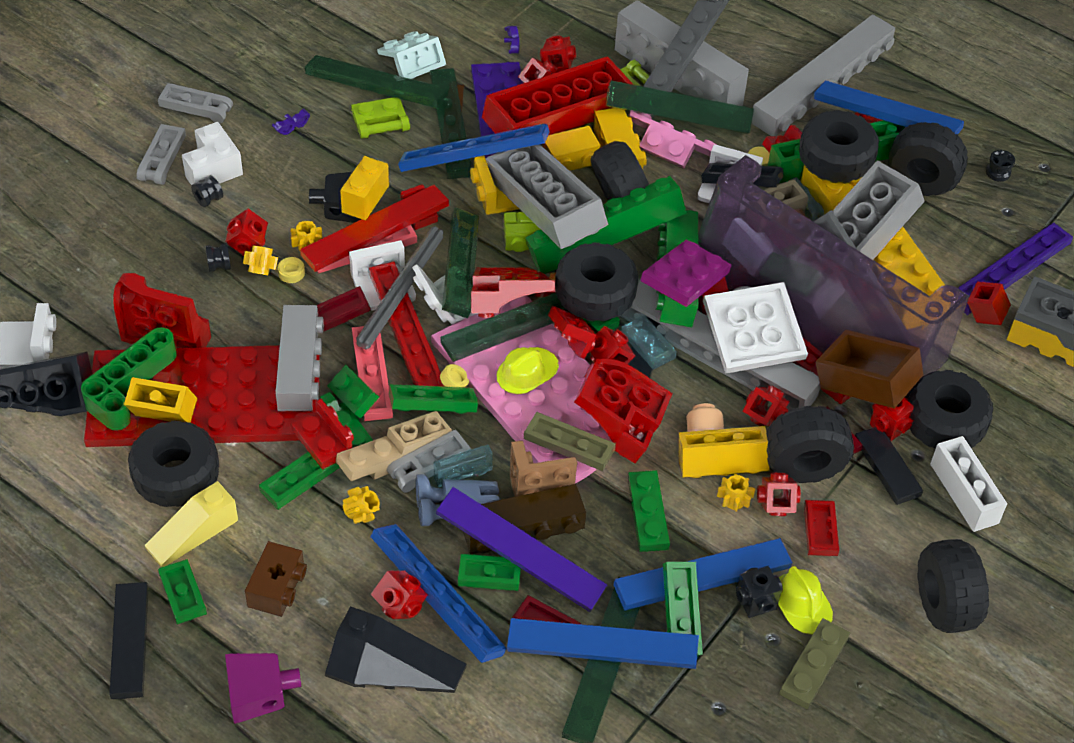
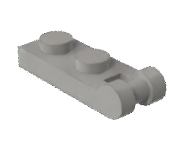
M167 83L158 98L159 107L210 118L213 122L218 121L219 124L224 122L226 112H229L233 106V101L226 96Z
M160 125L138 167L137 180L144 182L153 180L155 184H165L167 173L186 137L185 128Z
M455 429L393 461L387 467V472L393 479L398 480V486L402 492L407 493L415 488L417 474H424L430 478L470 457L471 448ZM409 468L414 470L408 474L406 473V470Z

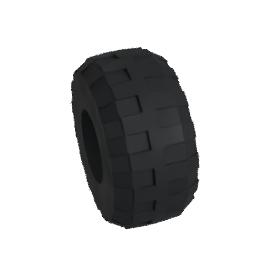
M841 110L822 112L811 118L804 126L799 147L800 159L812 174L818 176V178L833 183H848L862 178L874 165L878 153L879 139L875 129L860 115L857 116L852 112Z
M920 122L905 127L896 136L889 152L888 166L918 183L923 196H936L953 190L960 182L966 170L968 151L961 138L952 132L950 128L934 122Z
M611 142L596 150L591 157L592 168L607 200L623 198L630 195L632 190L636 188L645 189L649 185L636 156L625 142Z
M600 243L583 244L567 252L560 260L556 272V295L561 305L573 315L585 318L588 321H607L622 315L632 306L637 293L638 271L633 260L625 252L615 248L613 245Z
M953 370L930 372L921 377L910 390L907 397L914 407L910 416L913 420L910 427L911 433L922 441L924 445L935 449L937 444L961 436L973 448L985 437L992 421L994 408L989 393L975 378H971L962 372H954ZM943 409L951 410V411H953L954 413L947 412V411H945V410H943Z
M804 406L789 410V412L778 416L766 430L768 440L766 451L769 467H771L774 473H787L788 477L792 478L795 482L815 483L827 478L829 479L845 469V466L853 456L854 444L849 423L841 414L823 406Z
M181 421L156 424L154 427L144 431L131 446L132 448L128 456L130 477L136 491L150 503L163 507L184 506L194 495L217 481L219 457L215 442L206 430L198 427L196 424ZM171 461H185L176 467L164 466Z
M962 539L932 542L920 553L918 560L917 580L922 606L932 626L946 633L974 630L978 628L988 614L989 587L985 568L974 546Z

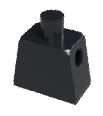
M353 172L328 174L325 177L324 189H309V204H324L325 218L350 223L361 220L360 218L342 213L340 190Z

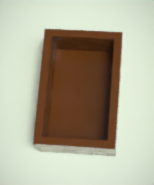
M845 330L816 361L821 389L894 409L924 375L919 347L850 330Z

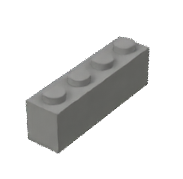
M283 305L276 382L278 411H312L313 400H318L319 383L315 382V377H320V360H316V356L322 355V338H318V333H323L324 322L323 317H318L317 305Z

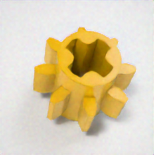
M302 221L297 224L296 229L291 228L292 248L298 246L299 251L323 237L322 228H316L312 221Z
M253 245L252 252L245 251L243 264L249 265L248 272L268 276L269 269L276 270L278 257L272 256L273 249Z
M734 474L728 479L722 478L721 487H718L717 497L723 498V507L737 512L743 506L746 508L750 507L755 488L749 487V478Z
M368 486L349 489V497L343 499L345 515L353 519L354 524L374 520L373 512L380 510L377 494L369 490Z

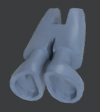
M417 474L415 478L416 501L419 508V522L421 526H430L435 520L443 519L436 514L440 506L437 504L443 502L452 487H455L480 504L501 500L500 497L496 496L499 493L497 481L443 479L442 488H435L431 486L426 475Z

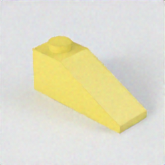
M218 481L194 495L145 544V548L161 567L169 565L237 522L238 515L235 500Z

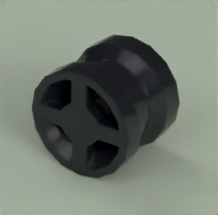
M1005 150L992 152L989 159L990 163L986 168V175L998 182L1008 180L1011 176V169L1015 164L1013 154Z
M212 175L205 177L202 183L196 182L191 185L192 193L202 207H207L212 200H220L224 196L219 182Z
M222 243L219 247L206 245L209 272H214L217 268L230 270L227 243Z

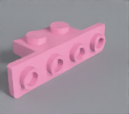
M630 111L629 116L632 118V122L647 129L640 142L641 150L682 168H685L694 150L707 156L711 155L714 142L709 140L702 142L695 139L696 136L686 130H683L681 133L675 130L674 126L668 122L661 121L658 123L652 120V117L645 112L639 111V113Z

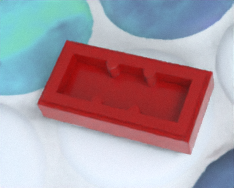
M805 500L804 515L808 555L838 556L840 550L835 501Z

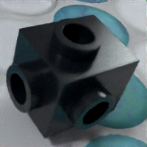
M769 565L759 569L754 567L746 570L740 575L739 584L736 588L737 599L743 606L748 618L777 610L780 595L783 592L779 577L773 575Z

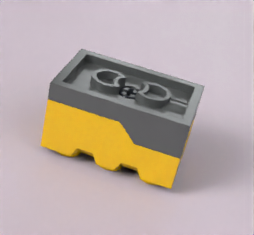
M1034 276L1016 313L1007 341L1022 347L1030 344L1039 348L1040 354L1050 358L1055 355L1065 358L1067 365L1074 367V291Z

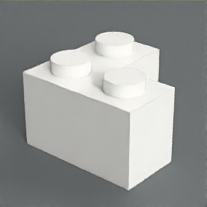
M218 121L194 130L197 149L182 154L185 177L191 185L196 182L202 183L205 177L209 175L214 176L219 184L243 175L240 151Z

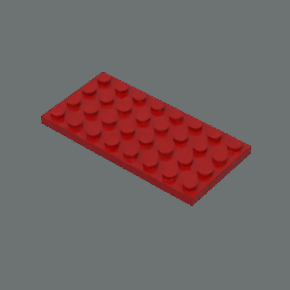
M280 345L176 348V359L149 379L157 382L187 386L197 397L190 423L206 430L215 443L300 441L292 431L291 424L316 411L317 400H313L312 411H278L276 382ZM94 350L92 375L125 350ZM320 355L316 356V360H320ZM315 377V382H318V383H319V398H318V400H319V399H320V377ZM129 410L131 416L130 424L122 430H111L87 411L84 443L86 447L132 446L134 441L144 431L154 427L156 424L169 421L135 416Z

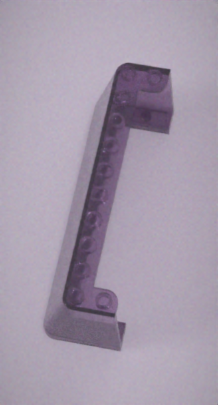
M747 155L719 176L698 234V245L732 264L730 272L725 276L729 291L744 286L758 287L784 282L802 337L822 353L845 330H850L919 347L923 376L937 371L948 361L969 299L968 294L951 285L939 287L931 296L919 290L754 185L753 182L761 175V166Z

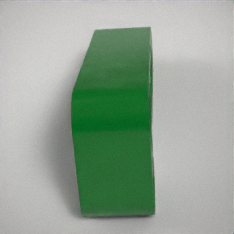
M162 327L152 330L87 378L81 385V392L87 411L111 430L126 428L130 424L131 416L124 402L131 379L134 377L149 380L176 359L177 353L173 333L169 329Z

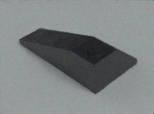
M88 352L1 368L0 408L21 409L34 413H49L55 416L87 412L81 392V385L92 375Z
M350 606L337 630L325 677L365 688V685L384 686V689H395V686L414 687L417 691L455 693L467 664L379 616Z

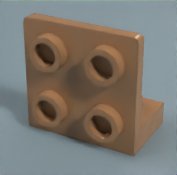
M523 440L511 442L509 477L515 497L575 484L577 460L575 457L533 463L532 454L530 451L526 452Z

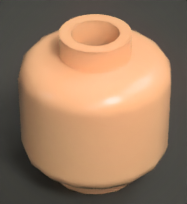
M703 403L695 405L693 410L686 416L687 432L724 429L723 413L715 408L713 404Z

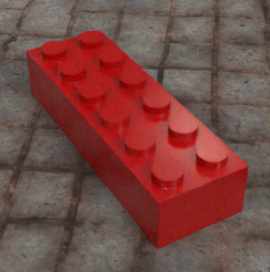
M607 56L486 95L482 119L495 134L547 124L550 131L549 135L593 122L595 111L624 107L625 110L630 109L636 86Z

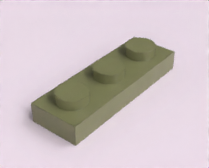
M539 412L535 413L524 431L525 440L566 457H575L578 462L600 471L605 469L615 451L616 443Z
M822 618L783 684L779 695L808 710L848 641L851 632Z

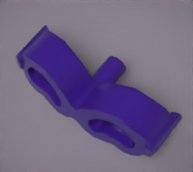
M504 27V30L510 36V38H504V43L511 42L509 54L519 53L520 44L517 27Z
M303 108L293 117L286 114L284 121H278L272 124V127L278 133L288 135L296 126L298 128L304 127L310 118V114Z

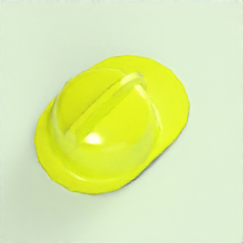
M540 347L516 348L506 356L505 361L499 366L497 382L508 393H527L556 375L559 368L558 359L553 353Z
M793 566L787 574L779 577L783 592L780 595L778 605L793 628L802 633L813 635L822 618L832 622L833 611L821 589L817 576L808 570L797 569V567Z

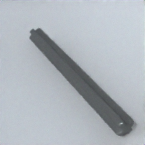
M436 226L430 228L356 338V344L365 350L371 347L413 284V277L416 276V273L412 267L417 264L423 269L443 239L444 232L442 229H438Z

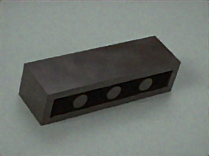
M576 483L481 504L536 540H545L551 536L563 533L572 534L585 529L586 510ZM463 532L470 554L492 551V549Z

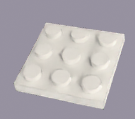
M784 282L704 296L703 303L725 374L807 358L808 352Z

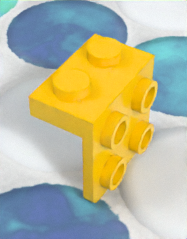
M485 156L474 157V168H470L471 180L477 186V197L479 202L482 201L486 215L518 210L519 208L494 185Z

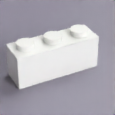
M961 436L937 444L930 465L972 531L975 532L999 524L1007 502L965 438Z

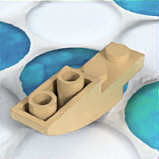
M434 411L389 427L387 436L337 453L336 463L350 481L370 475L375 480L389 474L387 467L393 461L451 432L452 429L439 413Z

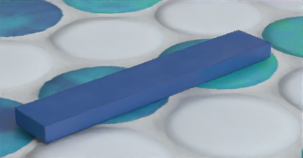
M826 80L814 93V99L905 127L920 122H934L950 128L952 132L958 135L964 125L963 120Z
M540 124L404 152L398 166L400 171L403 172L543 144L546 142L550 131L547 124Z
M396 524L373 530L370 537L400 571H406L420 581V587L428 594L425 600L481 663L504 655L507 650L506 646Z
M781 538L686 561L696 562L698 592L739 582L740 575L750 568L756 567L759 569L769 565L772 573L790 569L793 563ZM663 567L618 578L614 581L613 585L624 611L665 600Z
M511 618L507 650L508 652L696 669L699 635Z

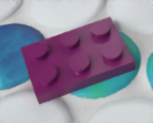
M686 239L642 273L640 281L687 307L730 272L732 264Z

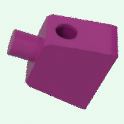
M275 653L225 654L234 724L284 708L283 690L302 687L299 668L280 671L278 655Z

